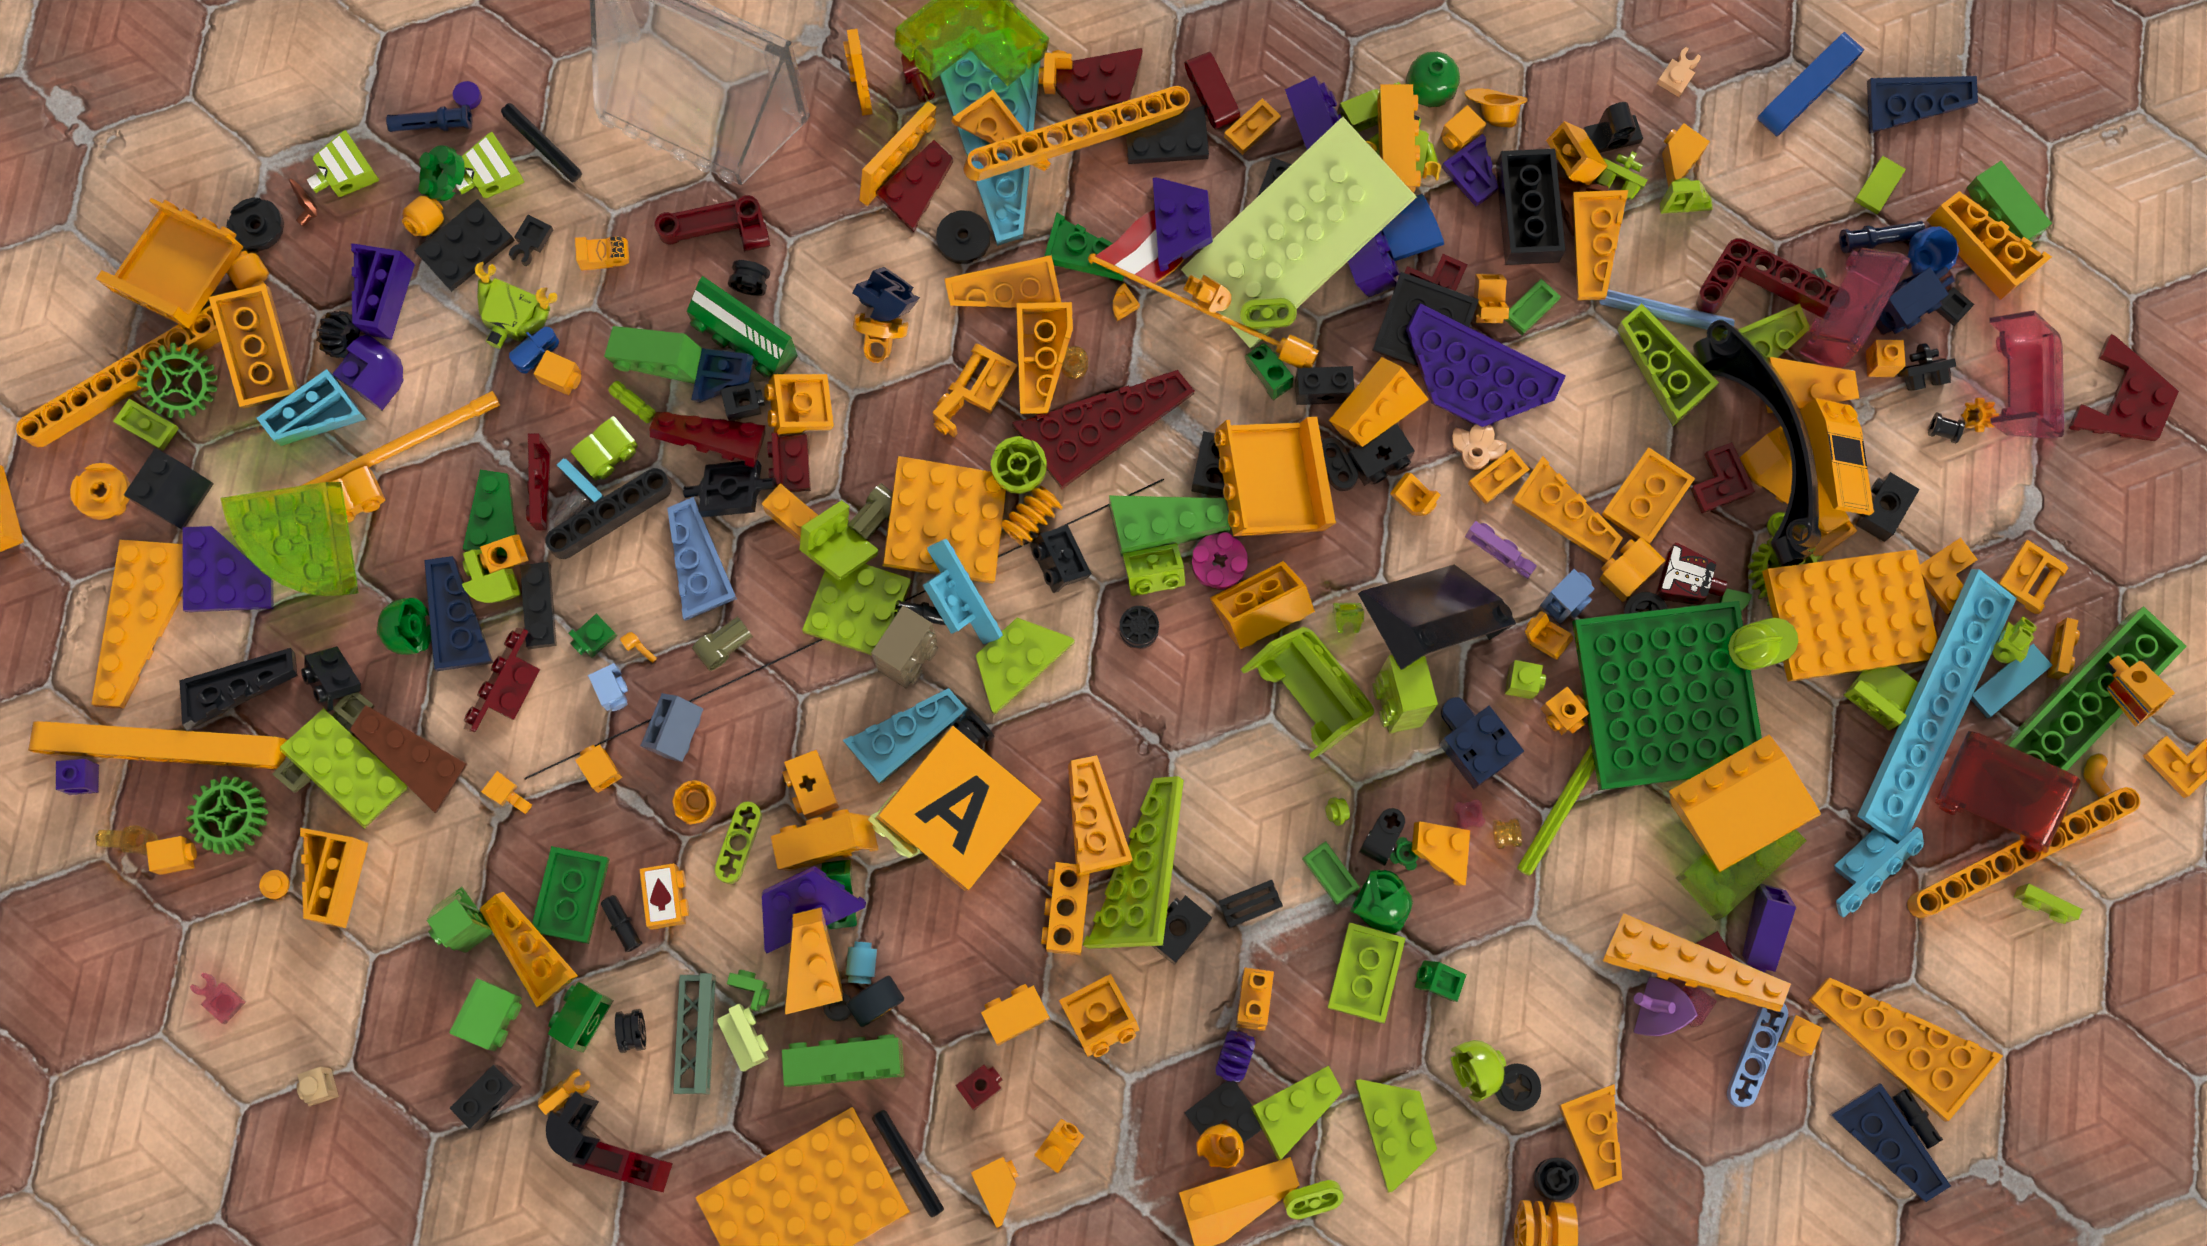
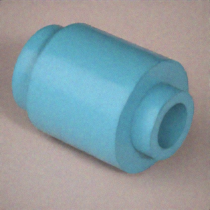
M854 941V947H848L845 975H848L849 983L871 984L872 977H875L877 949H871L872 943Z

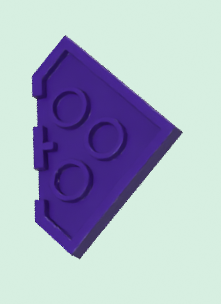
M212 526L183 527L184 612L274 609L273 580Z

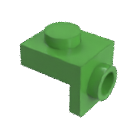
M739 969L738 974L730 973L727 985L755 992L750 1009L760 1012L761 1006L765 1007L769 999L770 989H766L767 983L755 979L756 974Z

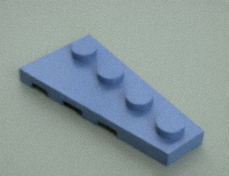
M694 497L668 507L675 566L679 582V594L682 603V615L684 621L734 601L737 597L705 522L698 512L699 508Z

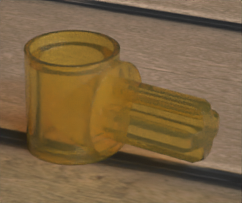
M133 825L124 827L122 831L98 830L95 840L96 845L99 847L121 848L124 853L147 855L146 843L157 841L158 837L155 832ZM144 834L143 843L136 847L137 837Z

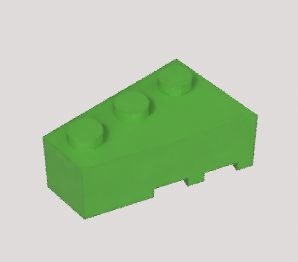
M613 326L604 357L613 363L615 369L628 372L633 370L695 384L702 348L683 333Z
M462 886L435 905L426 920L431 926L428 932L438 945L442 943L446 948L450 947L453 951L459 950L467 953L493 934L484 916Z

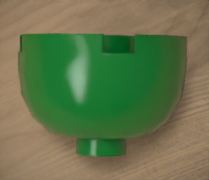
M1438 51L1419 55L1410 65L1406 77V84H1413V95H1418V104L1426 107L1445 105L1447 101L1454 98L1460 83V72L1456 62L1447 54Z
M417 598L398 599L383 608L378 618L377 634L385 647L396 654L402 655L417 654L428 649L431 642L430 625L426 627L425 616H429L428 610Z

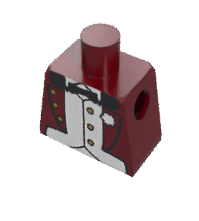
M1675 542L1668 550L1656 595L1666 601L1701 605L1706 600L1708 593L1723 597L1728 582L1713 577L1716 568L1715 561Z

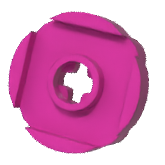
M1223 532L1208 535L1201 539L1193 550V573L1197 580L1207 587L1210 586L1219 590L1228 589L1241 581L1247 569V552L1242 543L1229 533ZM1214 556H1224L1227 559L1224 562L1225 567L1214 566L1212 564L1215 560Z

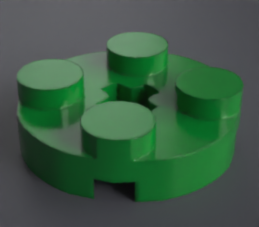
M440 145L433 148L429 153L424 152L419 159L421 169L418 187L421 194L438 201H447L456 194L452 191L456 184L461 185L465 172L464 160L461 155L456 153L457 150Z

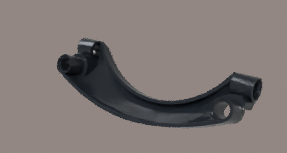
M1714 321L1707 329V337L1693 345L1699 363L1712 376L1743 385L1760 397L1774 413L1785 433L1792 461V485L1787 510L1779 529L1771 541V545L1780 567L1799 565L1813 554L1808 550L1817 546L1821 540V531L1818 528L1819 496L1817 473L1805 422L1783 379L1759 349L1737 328L1726 321ZM1728 330L1727 336L1724 339L1725 334L1723 332ZM1805 528H1808V535L1802 540Z

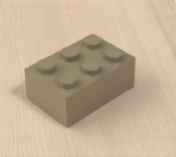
M903 605L871 652L878 672L906 689L910 683L914 685L923 672L920 668L925 660L930 661L938 650L933 624Z

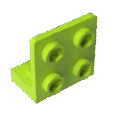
M842 500L801 527L799 549L837 580H842L876 557L879 551L874 545L848 526L850 506Z
M1897 666L1861 671L1844 693V696L1886 729L1891 730L1900 725L1907 715L1904 712L1911 701L1918 682Z

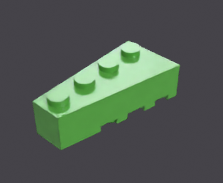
M1109 495V508L1121 557L1123 553L1174 543L1191 542L1216 533H1230L1231 527L1228 523L1229 512L1225 498Z
M894 1034L877 1036V1040L866 1041L865 1037L849 1038L848 1043L836 1044V1040L818 1041L819 1046L807 1047L806 1042L789 1044V1049L782 1050L783 1080L786 1087L905 1076L902 1040L898 1037L895 1038Z

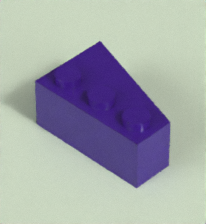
M351 243V251L354 253V267H352V276L354 277L352 324L365 335L392 340L415 264L402 251Z

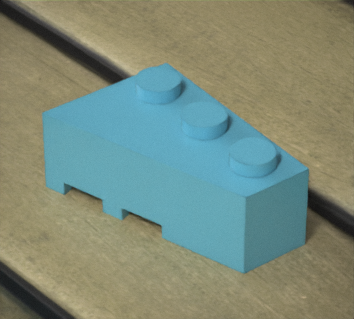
M327 369L257 417V420L273 441L280 446L367 420L337 379Z

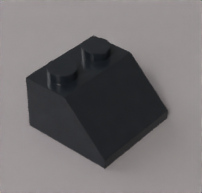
M155 448L124 493V496L138 506L183 530V527L187 525L214 483L180 461Z

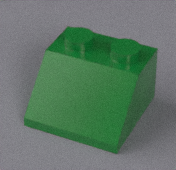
M577 982L576 986L572 985L566 992L563 999L566 1003L560 1012L557 1011L552 1016L548 1027L551 1028L548 1035L570 1049L584 1053L614 1000L581 982Z

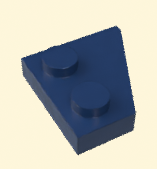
M702 348L691 400L701 403L721 395L720 389L749 383L754 356L745 353Z

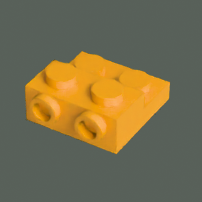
M774 374L768 384L765 385V400L771 401V410L768 411L767 421L769 427H774V432L778 434H802L804 430H831L834 427L827 374Z
M1111 974L1059 1000L1087 1057L1094 1055V1057L1103 1056L1109 1051L1110 1045L1118 1041L1122 1044L1130 1042L1135 1038V1032L1140 1030L1135 1017Z

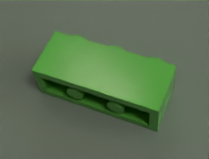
M1999 161L1978 175L1967 187L1971 198L1988 211L1989 217L1997 222L2002 221L2009 226L2008 230L2020 239L2025 237L2032 241L2052 224L2002 161Z

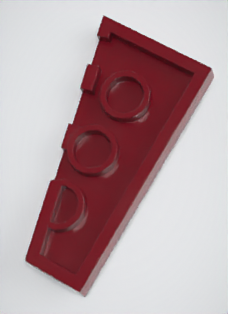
M656 412L649 428L650 437L679 446L691 444L694 445L696 451L706 454L709 450L722 454L723 459L733 461L735 458L745 460V465L755 467L766 434L765 425L703 418L695 415H679L670 412Z

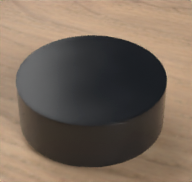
M843 992V1001L823 1005L825 1015L836 1022L844 1021L852 1014L846 1005L851 998Z

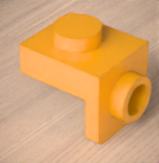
M1062 50L1045 53L1044 68L1039 67V84H1043L1045 94L1056 93L1057 69H1073L1072 54Z
M956 389L950 394H944L937 402L938 407L932 412L936 429L943 435L950 434L953 438L958 432L956 425L950 419L964 406L963 395Z
M1405 473L1390 493L1411 515L1425 516L1431 513L1437 505L1436 501L1441 496L1438 491L1427 489L1412 473Z
M1540 611L1536 617H1533L1528 622L1525 630L1530 645L1556 660L1574 639L1572 633L1549 621L1547 614L1543 611Z
M1060 1119L1034 1156L1056 1173H1059L1083 1140L1084 1135L1079 1132L1075 1125Z

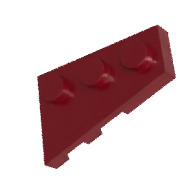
M933 140L876 192V197L908 228L915 232L921 216L930 205L931 198L935 191L939 189L953 164V157Z

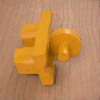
M1190 275L1183 288L1184 291L1193 295L1191 300L1214 314L1216 311L1227 309L1232 300L1231 294L1226 287L1205 275L1202 276L1201 280Z

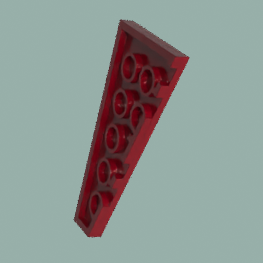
M1175 370L1147 379L1146 382L1131 387L1128 385L1109 394L1103 393L1065 405L1063 408L1048 414H1037L1036 417L1022 421L1021 419L1012 422V426L1021 437L1033 440L1039 444L1046 457V470L1060 488L1063 489L1194 395L1195 390L1179 370Z

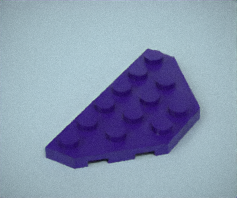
M1421 303L1417 305L1406 328L1431 404L1474 425L1484 427L1534 407L1555 401L1566 375Z

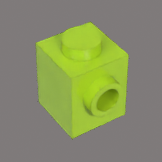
M1514 660L1509 666L1505 694L1533 700L1539 691H1543L1546 675L1542 674L1543 665Z

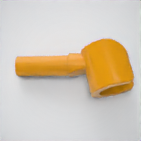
M628 632L620 638L627 651L636 647L650 662L654 663L657 660V657L644 647L634 633Z

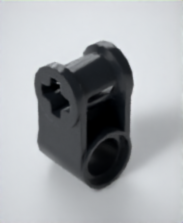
M1388 808L1383 811L1373 829L1367 835L1359 853L1385 866L1404 828L1405 817L1403 813L1395 808ZM1393 816L1396 818L1394 823L1398 827L1393 826L1391 829H1388L1386 827L1387 821L1384 818L1389 819Z

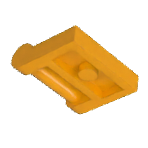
M975 344L971 350L972 355L956 382L951 383L948 392L951 393L956 389L963 395L964 400L991 414L1016 373L1018 365L980 344ZM982 359L987 360L986 366L972 389H966L965 386Z
M2026 540L2017 551L1998 584L2015 596L2016 600L2025 605L2028 611L2040 614L2045 607L2043 603L2060 576L2063 577L2069 568L2056 557L2031 541ZM2045 566L2048 567L2050 572L2035 596H2032L2028 593L2043 568Z

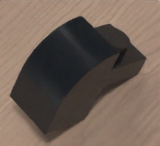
M576 1091L567 1100L562 1114L550 1112L546 1123V1138L551 1149L566 1161L585 1165L600 1139L583 1127L599 1101L590 1095Z

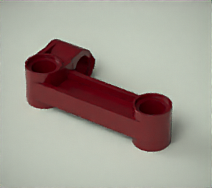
M744 195L738 200L676 213L664 212L659 214L654 222V227L660 240L668 245L676 244L680 240L739 228L744 252L771 246L760 204L755 197L750 195ZM747 208L755 209V212L751 215L742 214ZM667 225L675 226L671 232L665 233L662 231Z

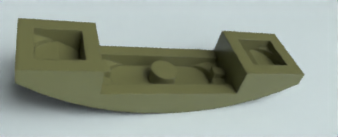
M357 692L344 696L333 707L335 712L332 716L355 736L350 728L365 705L372 709L375 706ZM288 757L272 774L294 793L311 781Z

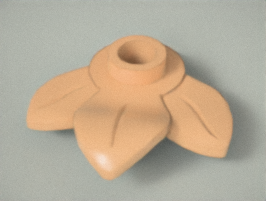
M1475 424L1470 432L1456 427L1452 434L1453 447L1462 453V460L1465 466L1471 470H1480L1489 461L1499 459L1505 454L1507 443L1494 440L1495 433L1490 424L1484 427Z

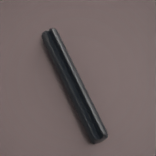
M512 103L506 104L501 109L503 117L569 181L576 182L581 178V170Z
M879 1111L872 1117L874 1124L931 1218L943 1212L944 1207L887 1111Z

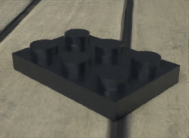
M477 199L414 251L452 292L475 273V266L478 263L483 262L484 265L487 264L515 240Z

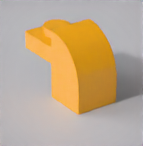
M1475 274L1474 298L1479 299L1474 312L1476 323H1503L1504 319L1509 318V307L1505 303L1507 280L1503 274Z

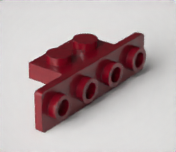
M516 628L515 631L512 630L508 634L504 642V646H506L502 656H498L491 666L493 673L489 681H485L478 691L477 696L480 697L475 707H470L465 715V730L475 733L488 708L511 720L515 719L540 671L539 668L516 657L528 634L526 629Z

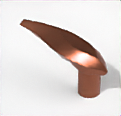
M289 179L291 187L298 198V203L304 209L296 218V221L305 227L312 218L317 217V207L307 192L296 181Z

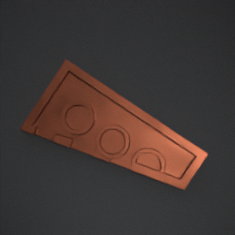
M365 705L350 728L434 813H437L467 766L463 761Z

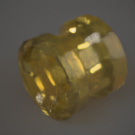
M1072 346L1067 348L1061 370L1069 379H1079L1088 370L1087 353L1080 347Z
M1517 818L1510 819L1509 822L1493 821V837L1497 849H1503L1506 845L1521 847L1522 833Z

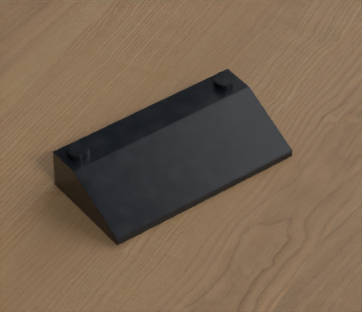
M1455 564L1366 589L1358 593L1401 670L1429 653L1483 635L1492 640L1516 624L1511 609L1504 603L1502 598Z

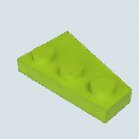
M1799 303L1738 330L1766 358H1778L1811 328Z

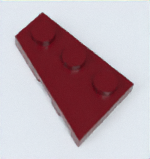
M528 433L529 478L527 489L529 505L526 507V519L535 530H547L551 449L539 433Z

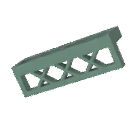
M712 973L680 975L673 1094H710L716 976ZM687 981L699 982V997L694 1002L686 995ZM687 1000L690 1005L685 1009V1002ZM694 1008L698 1012L697 1027L691 1031L684 1021L685 1015ZM684 1029L689 1033L685 1038ZM693 1038L696 1041V1056L690 1061L683 1054V1045ZM683 1059L687 1063V1065L684 1068H682ZM691 1067L695 1071L694 1088H681L682 1075Z

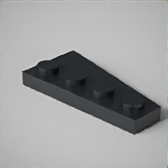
M292 648L179 680L182 725L186 731L298 676L296 655Z

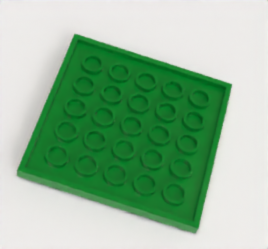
M1739 601L1572 621L1585 708L1589 712L1587 721L1598 791L1691 779L1762 739L1751 670L1740 668L1733 662L1729 654L1731 636L1737 629L1743 627Z

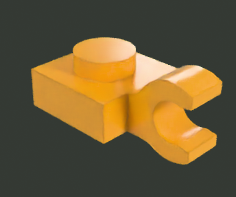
M579 1069L572 1071L566 1080L560 1081L538 1098V1107L545 1115L551 1110L557 1112L563 1108L571 1093L575 1091L585 1093L590 1088L589 1081L580 1086L574 1083V1080L581 1075Z

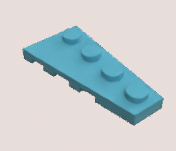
M948 688L917 703L916 706L904 712L901 711L877 725L874 724L866 728L865 731L853 737L850 736L844 739L843 742L881 785L949 728L955 719L961 718L962 712L966 707Z

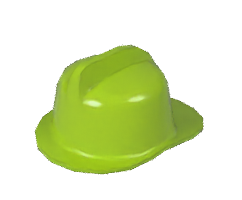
M1768 618L1737 629L1731 636L1729 654L1735 664L1747 670H1755L1777 664L1789 659L1794 654L1798 645V633L1794 626L1784 619Z

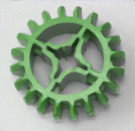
M171 343V352H167L165 346L160 345V356L156 352L150 351L149 356L153 362L147 359H143L141 362L148 370H138V375L146 377V379L139 380L137 385L140 387L147 386L148 388L140 393L141 397L151 395L152 398L147 402V405L151 407L156 402L160 405L156 410L159 414L162 413L164 407L168 408L167 415L170 418L173 417L174 410H179V417L185 418V409H188L189 413L195 416L197 413L195 405L199 409L205 410L206 405L202 399L208 402L213 400V396L208 394L207 391H217V386L209 384V382L216 381L218 376L214 374L208 375L207 373L212 371L215 366L213 364L204 366L203 363L207 361L208 356L203 355L200 359L196 358L195 356L199 352V349L196 347L191 354L187 353L188 344L183 343L181 351H177L176 343ZM169 359H183L191 364L183 369H176L165 361ZM157 366L162 370V374L166 378V384L159 391H157L153 381L154 371ZM197 370L202 378V389L198 395L193 391V387L189 383V378ZM188 372L182 382L184 386L179 387L178 384L177 387L174 385L170 387L173 380L171 375L176 374L178 376L179 374L183 376ZM173 392H178L190 400L186 402H173L164 397Z
M226 776L221 778L220 783L215 779L210 780L211 788L204 785L200 786L203 794L201 796L192 795L193 799L197 801L196 805L187 806L188 810L194 812L193 815L186 817L188 822L194 823L188 829L190 833L196 834L194 841L203 843L202 847L206 850L213 848V852L216 854H221L224 850L228 855L233 854L234 849L240 852L244 851V842L254 845L252 836H262V832L257 830L259 825H267V821L261 819V816L269 813L267 809L261 808L266 803L265 798L258 797L261 791L256 787L252 788V783L247 780L242 782V779L238 777H233L230 780ZM233 793L240 794L243 797L247 809L237 807L236 800H233ZM217 800L216 806L212 810H210L214 802ZM245 821L241 829L237 831L239 824ZM208 822L218 824L219 831L222 832V838H217L213 835Z

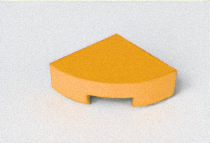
M1125 283L1117 289L1113 299L1112 309L1117 322L1140 308L1139 302Z

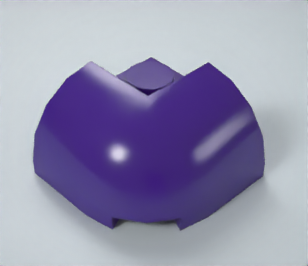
M363 335L346 348L349 352L332 375L383 411L404 381L403 365L401 359L392 350L373 337Z

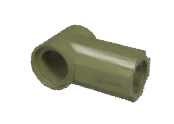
M882 483L876 486L867 497L864 507L848 523V526L868 541L886 519L889 520L892 491Z
M737 616L714 634L709 633L700 638L692 646V649L706 668L712 671L728 660L729 654L753 636Z

